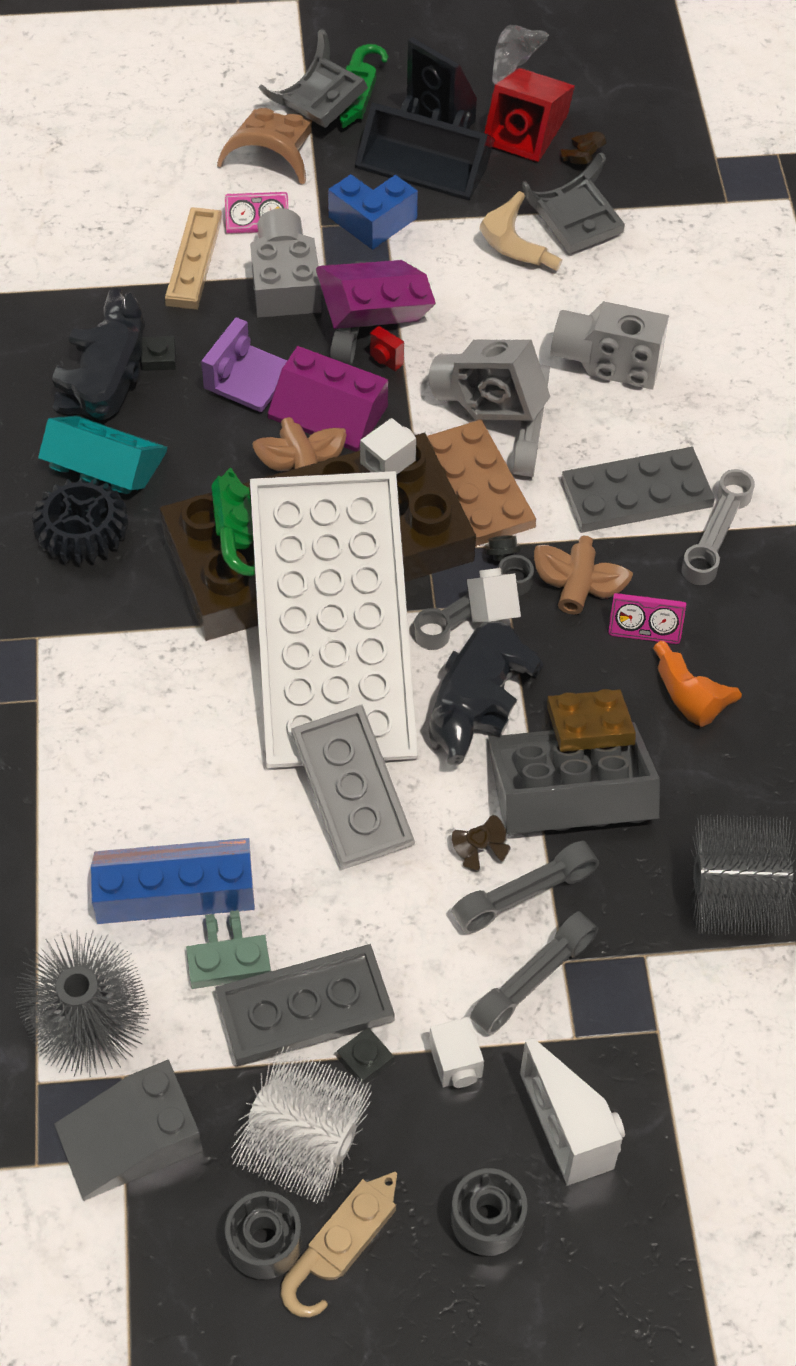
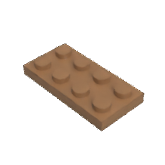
M481 419L427 436L476 534V546L489 543L488 539L492 537L514 535L536 528L537 519Z

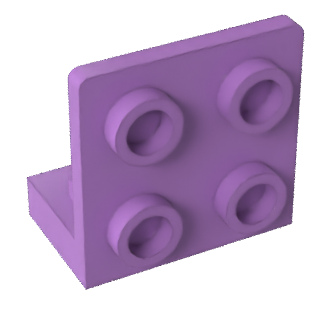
M236 317L201 361L204 388L262 412L273 398L281 370L287 360L251 346V339L248 337L247 321Z

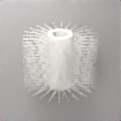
M280 1055L275 1071L273 1070V1064L267 1084L268 1065L264 1087L261 1073L260 1092L256 1093L257 1097L253 1104L245 1103L252 1105L250 1113L244 1116L249 1115V1120L235 1134L249 1122L243 1133L246 1130L247 1132L240 1142L243 1145L246 1142L244 1150L248 1146L242 1160L243 1163L251 1148L245 1165L254 1149L253 1155L247 1164L248 1168L256 1152L255 1160L260 1151L259 1159L263 1155L257 1169L258 1172L265 1157L266 1160L262 1170L269 1156L270 1159L267 1167L272 1161L268 1173H270L277 1158L272 1173L277 1164L276 1173L282 1164L279 1175L285 1166L280 1182L286 1170L285 1179L292 1167L289 1178L293 1172L295 1175L297 1174L296 1180L301 1174L297 1186L303 1178L299 1191L306 1177L307 1181L304 1188L309 1181L304 1196L311 1183V1190L316 1183L313 1191L314 1194L318 1188L315 1196L316 1199L322 1185L323 1191L327 1180L328 1186L332 1176L331 1187L337 1167L336 1184L339 1164L342 1162L343 1174V1160L346 1155L349 1158L348 1151L351 1145H357L352 1142L354 1136L358 1133L356 1132L358 1127L356 1123L360 1119L358 1116L364 1107L362 1103L360 1104L364 1092L360 1096L359 1093L357 1094V1088L352 1097L356 1084L352 1091L351 1084L347 1093V1087L344 1091L342 1088L340 1089L341 1083L336 1090L339 1079L334 1087L331 1085L329 1088L331 1080L328 1085L327 1082L332 1069L324 1084L328 1069L320 1085L324 1069L320 1078L318 1079V1072L313 1082L317 1068L311 1079L310 1077L316 1061L308 1078L307 1071L302 1080L305 1070L309 1065L308 1062L301 1074L305 1064L303 1062L296 1077L302 1062L301 1059L294 1073L300 1059L299 1056L292 1071L291 1068L295 1058L292 1060L293 1057L291 1056L286 1068L285 1061L280 1070L284 1060L283 1057L276 1073L281 1058ZM291 1060H292V1064H291V1066H290V1068H289V1071H288L287 1074H286V1071H287V1069H288V1066H289V1064H290V1062H291Z

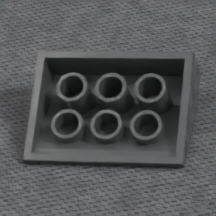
M632 722L636 732L635 745L560 752L554 730L501 735L500 738L488 736L499 807L506 833L526 835L533 831L553 829L564 831L572 827H603L611 823H641L650 819H659L660 778L635 722Z

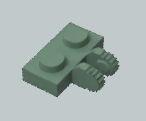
M239 910L230 911L229 923L234 939L218 941L217 919L214 914L205 915L209 943L186 946L192 989L228 984L271 972L266 934L243 938Z

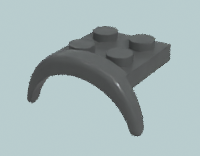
M321 29L318 31V45L312 64L298 82L280 91H270L262 84L259 86V89L272 101L287 106L326 128L368 87L363 78L329 61V39L325 30Z
M603 153L597 154L588 168L578 177L557 189L535 192L530 189L526 181L522 183L526 199L537 210L569 254L624 232L625 223L594 185L605 165L606 158Z

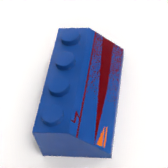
M241 838L94 851L91 864L92 905L97 924L228 913L236 910H255L250 839Z

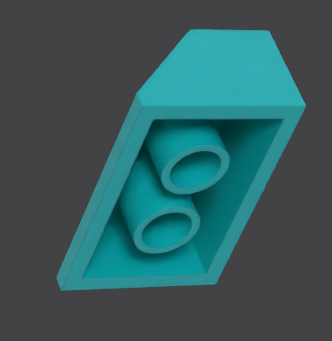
M79 416L48 418L38 458L50 462L49 467L54 470L69 472L71 469L79 472L80 478L82 477L86 481L91 482L96 478L99 483L100 480L111 483V489L114 491L117 490L121 493L130 494L131 490L145 488L164 458L168 447Z

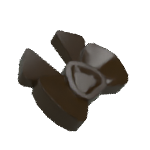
M596 131L571 138L572 144L577 146L578 149H561L560 151L564 162L569 160L574 164H587L593 159L592 155L594 152L606 144L605 135Z
M496 815L490 816L484 825L477 826L469 831L454 830L452 832L453 847L461 859H464L463 866L476 872L481 870L478 849L485 850L489 845L500 862L505 861L511 849L510 845L505 844L507 841L505 826Z

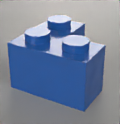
M350 174L328 189L329 218L372 250L417 219L418 190L397 175H394L372 190Z

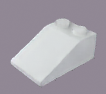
M534 1038L525 1040L520 1075L567 1186L614 1170L618 1153L621 1152L622 1137H625L624 1126L618 1113H611L606 1100L537 1040Z

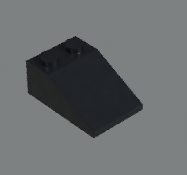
M411 37L408 40L407 95L414 96L420 100L419 115L431 118L434 109L438 108L442 110L440 121L453 124L457 112L461 109L471 113V125L475 123L477 97L461 66Z

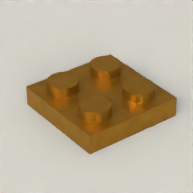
M602 689L597 692L563 693L561 695L548 696L547 708L560 752L635 745L636 732L621 689Z

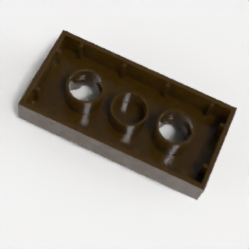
M425 432L414 435L416 437V461L396 475L399 513L402 515L400 517L405 582L471 563L475 560L476 534ZM360 451L262 478L371 472L360 463ZM250 482L243 483L244 486L249 487L251 498ZM212 492L160 507L163 534L205 641L258 626L256 575H241L231 569L224 561L220 536L216 533ZM236 548L238 558L244 564L253 566L254 561H246L245 557L238 552L240 549Z

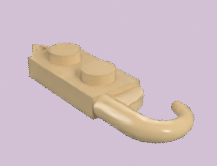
M397 1172L369 1182L362 1179L308 1244V1249L289 1270L281 1284L282 1301L292 1314L299 1317H313L320 1314L327 1307L328 1303L325 1300H321L312 1306L301 1304L296 1297L297 1288L309 1273L325 1280H336L339 1277H343L395 1213L396 1204L393 1202ZM390 1181L392 1185L387 1186L385 1183Z

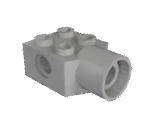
M278 208L264 213L257 224L259 239L250 243L257 318L321 313V285L316 273L318 260L315 238L303 235L301 218L292 210Z
M605 301L590 315L561 309L552 338L551 355L581 362L589 376L653 390L662 360L669 315Z
M473 340L462 354L437 355L433 359L429 370V385L433 396L439 401H459L474 419L533 421L551 397L532 340Z

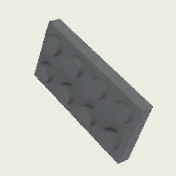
M693 446L562 471L561 481L581 533L711 508L715 501Z
M371 944L215 987L237 1066L275 1056L276 1053L277 1055L281 1054V1052L285 1053L286 1050L289 1052L291 1049L296 1050L359 1032L368 1027L372 1028L395 1021V1014Z

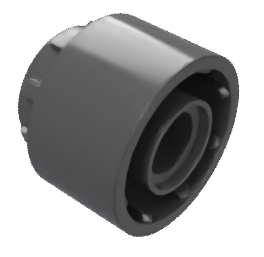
M479 1169L465 1176L457 1185L452 1199L451 1226L458 1241L469 1251L485 1256L502 1254L511 1249L519 1241L523 1233L528 1204L523 1187L512 1175L499 1169ZM484 1205H491L498 1209L500 1215L493 1219H487L482 1217L477 1210Z
M269 1191L254 1192L236 1202L227 1216L225 1236L228 1253L233 1264L242 1273L255 1279H272L286 1273L296 1263L302 1248L301 1222L296 1208L287 1198ZM262 1228H268L275 1232V1236L268 1242L262 1243L252 1238L254 1233Z

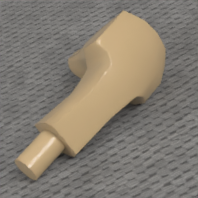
M518 191L508 202L499 208L489 212L481 221L479 226L481 233L487 242L499 253L538 266L542 263L556 271L561 266L563 259L548 252L547 247L528 242L516 233L515 221L519 208L525 198V194L521 191Z

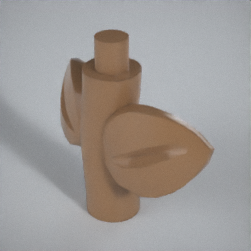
M287 417L281 421V438H260L253 441L252 445L256 455L269 468L276 471H289L293 467L296 469L325 461L332 457H338L345 444L346 430L343 428L324 429L313 433L307 438L302 426L295 423L293 418Z
M581 536L579 542L572 546L570 555L549 545H539L534 550L535 566L541 579L552 586L564 587L558 607L567 614L575 615L581 613L588 593L602 599L613 597L614 593L621 592L628 585L633 576V572L616 564L599 563L594 565L596 551L592 547L593 539L589 536Z

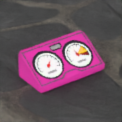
M287 192L226 194V233L258 232L257 224L264 213L278 208L288 209Z
M614 593L608 633L616 637L679 644L686 602Z

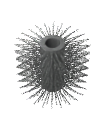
M710 814V827L708 825L707 837V816L705 839V822L703 819L702 831L701 818V843L698 820L699 846L696 832L698 854L695 846L696 857L693 854L695 861L693 878L691 879H694V900L697 894L695 911L698 901L697 919L699 910V930L700 915L702 927L703 909L704 928L706 910L708 935L710 919L712 932L713 909L715 934L718 919L719 935L720 907L721 931L723 932L724 920L725 935L727 918L728 934L730 920L733 932V915H735V935L736 922H738L739 932L740 919L743 928V918L745 934L746 922H748L749 935L751 916V934L754 918L755 933L757 920L759 936L760 915L761 932L763 918L766 932V915L768 917V936L770 919L771 933H773V916L776 932L777 916L778 935L780 919L782 935L783 914L784 927L786 921V903L789 933L788 907L790 918L791 911L788 896L794 911L790 894L792 892L794 895L792 891L794 883L793 873L796 871L793 872L794 861H791L795 845L789 857L792 843L791 838L790 847H788L790 826L786 850L787 818L784 841V817L782 836L780 825L778 836L777 816L776 834L774 833V818L771 834L770 816L769 838L767 816L766 832L763 818L762 833L760 816L759 835L758 820L756 831L754 828V816L753 834H751V816L749 832L748 821L746 822V833L744 816L743 830L741 829L740 817L737 842L738 823H736L735 834V822L732 828L730 817L728 829L727 815L725 831V817L722 828L720 815V831H718L717 815L716 829L715 819L713 818L712 830Z
M77 929V953L71 939L74 966L63 939L70 968L57 944L63 963L55 951L51 950L55 960L53 961L50 957L49 959L55 966L44 959L48 965L50 964L53 967L52 969L48 967L50 971L40 964L38 966L47 972L33 967L50 979L36 974L41 978L34 977L29 980L39 981L44 985L31 982L34 985H27L26 987L28 988L19 989L34 990L18 991L43 995L33 994L28 996L37 997L18 999L31 998L32 1000L22 1002H29L26 1003L27 1005H37L23 1008H31V1010L25 1011L30 1013L24 1015L29 1016L24 1020L32 1019L24 1024L33 1022L28 1024V1026L34 1025L26 1031L33 1028L36 1029L28 1034L37 1031L29 1037L40 1033L37 1037L30 1040H36L38 1037H41L37 1040L41 1041L38 1043L39 1045L46 1040L43 1044L45 1047L41 1049L43 1051L48 1047L46 1056L52 1050L54 1051L57 1045L59 1047L58 1052L46 1065L54 1057L58 1058L62 1053L61 1060L67 1049L68 1053L62 1067L71 1054L69 1065L72 1056L74 1057L76 1047L75 1058L77 1060L80 1044L77 1066L79 1069L81 1052L82 1065L85 1052L86 1066L87 1046V1072L89 1050L90 1075V1054L91 1060L93 1058V1064L95 1061L93 1042L105 1071L96 1039L98 1038L110 1063L104 1044L112 1054L113 1052L115 1053L114 1047L116 1048L112 1041L122 1049L124 1048L120 1045L119 1042L121 1041L118 1037L125 1042L127 1041L118 1034L138 1042L118 1029L130 1033L125 1029L132 1030L138 1027L127 1026L124 1023L138 1022L140 1020L137 1019L144 1018L133 1017L148 1015L137 1014L147 1012L131 1011H143L142 1009L133 1008L145 1007V1005L138 1006L137 1004L145 1003L146 1001L132 1002L145 999H134L145 996V994L137 995L141 992H136L139 989H133L140 986H133L134 984L141 982L140 980L138 982L133 981L141 977L131 978L140 974L130 976L135 973L132 972L126 975L135 969L127 970L131 966L127 968L123 966L120 969L117 967L114 970L118 963L116 962L117 960L108 964L109 955L106 958L104 956L108 946L100 959L98 955L94 966L93 962L98 952L96 953L97 947L92 958V950L90 948L87 964V954L91 938L90 941L88 939L85 955L86 936L80 962V936L78 957ZM108 993L113 994V995H112L111 997H109V998H108V997H105ZM55 1010H62L59 1014L53 1013ZM61 1016H65L63 1020L58 1022Z

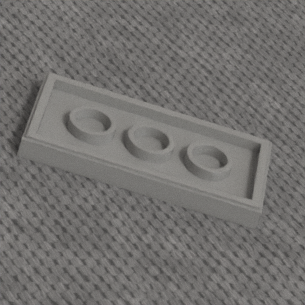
M363 704L291 728L293 739L342 870L415 845L414 837Z

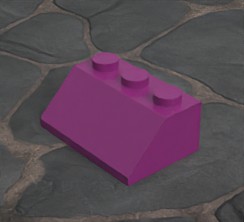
M403 260L325 265L316 268L334 329L417 322L436 304L427 274Z
M297 346L281 370L268 411V418L281 423L284 418L291 417L295 423L302 426L305 433L311 435L324 429L343 428L346 430L344 447L357 452L360 451V440L372 432L388 407V379Z

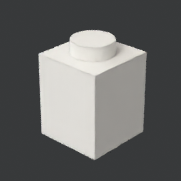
M392 418L360 440V463L370 472L396 471L397 475L416 461V437L409 428L402 427Z
M501 568L480 570V578L467 579L472 622H490L521 617L515 573L502 575Z
M470 1016L430 1026L429 1045L442 1087L454 1085L456 1088L467 1087L475 1083L478 1078H482L484 1059Z

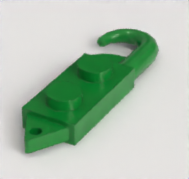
M366 44L358 47L352 55L349 66L347 65L346 70L363 78L368 88L338 116L342 128H345L357 118L363 119L376 82V69L372 65L364 63L363 60L368 54H378L382 57V62L386 63L388 54L381 46Z
M229 468L222 477L218 476L211 485L216 533L220 536L222 556L227 565L241 575L253 576L256 575L255 561L253 566L246 565L238 558L236 548L247 549L253 543L249 487L244 486L240 482L232 468Z

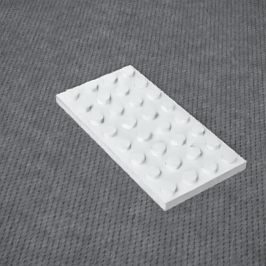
M396 471L250 479L267 768L303 766L291 733V728L362 704L384 761L417 759L418 749Z

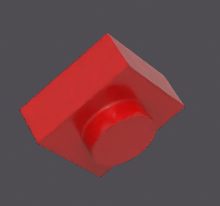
M378 326L370 333V356L378 363L384 364L396 372L404 364V341Z

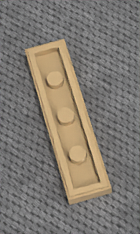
M190 208L165 296L166 306L198 310L222 221V210Z

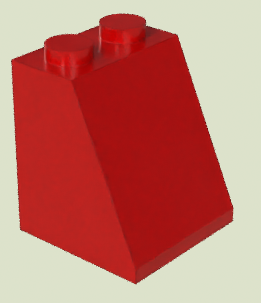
M518 68L495 84L484 133L495 138L494 148L539 162L569 113L575 85Z

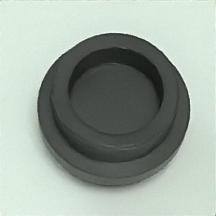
M514 535L489 538V546L486 547V554L493 555L496 561H501L505 557L515 555L514 553L521 551V544H517V537Z

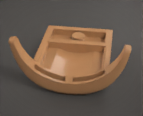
M268 108L254 109L224 145L218 158L217 167L221 168L227 155L239 147L248 145L263 146L282 155L294 168L299 183L305 184L306 171L298 149L312 131V120L303 119L298 114H276Z

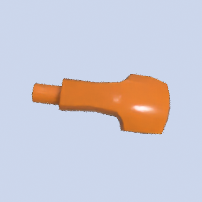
M659 641L654 645L653 649L660 659L658 671L673 702L688 721L700 727L708 725L728 705L737 702L742 697V693L737 687L721 685L703 676L694 677L688 671L681 653L672 652L665 641Z

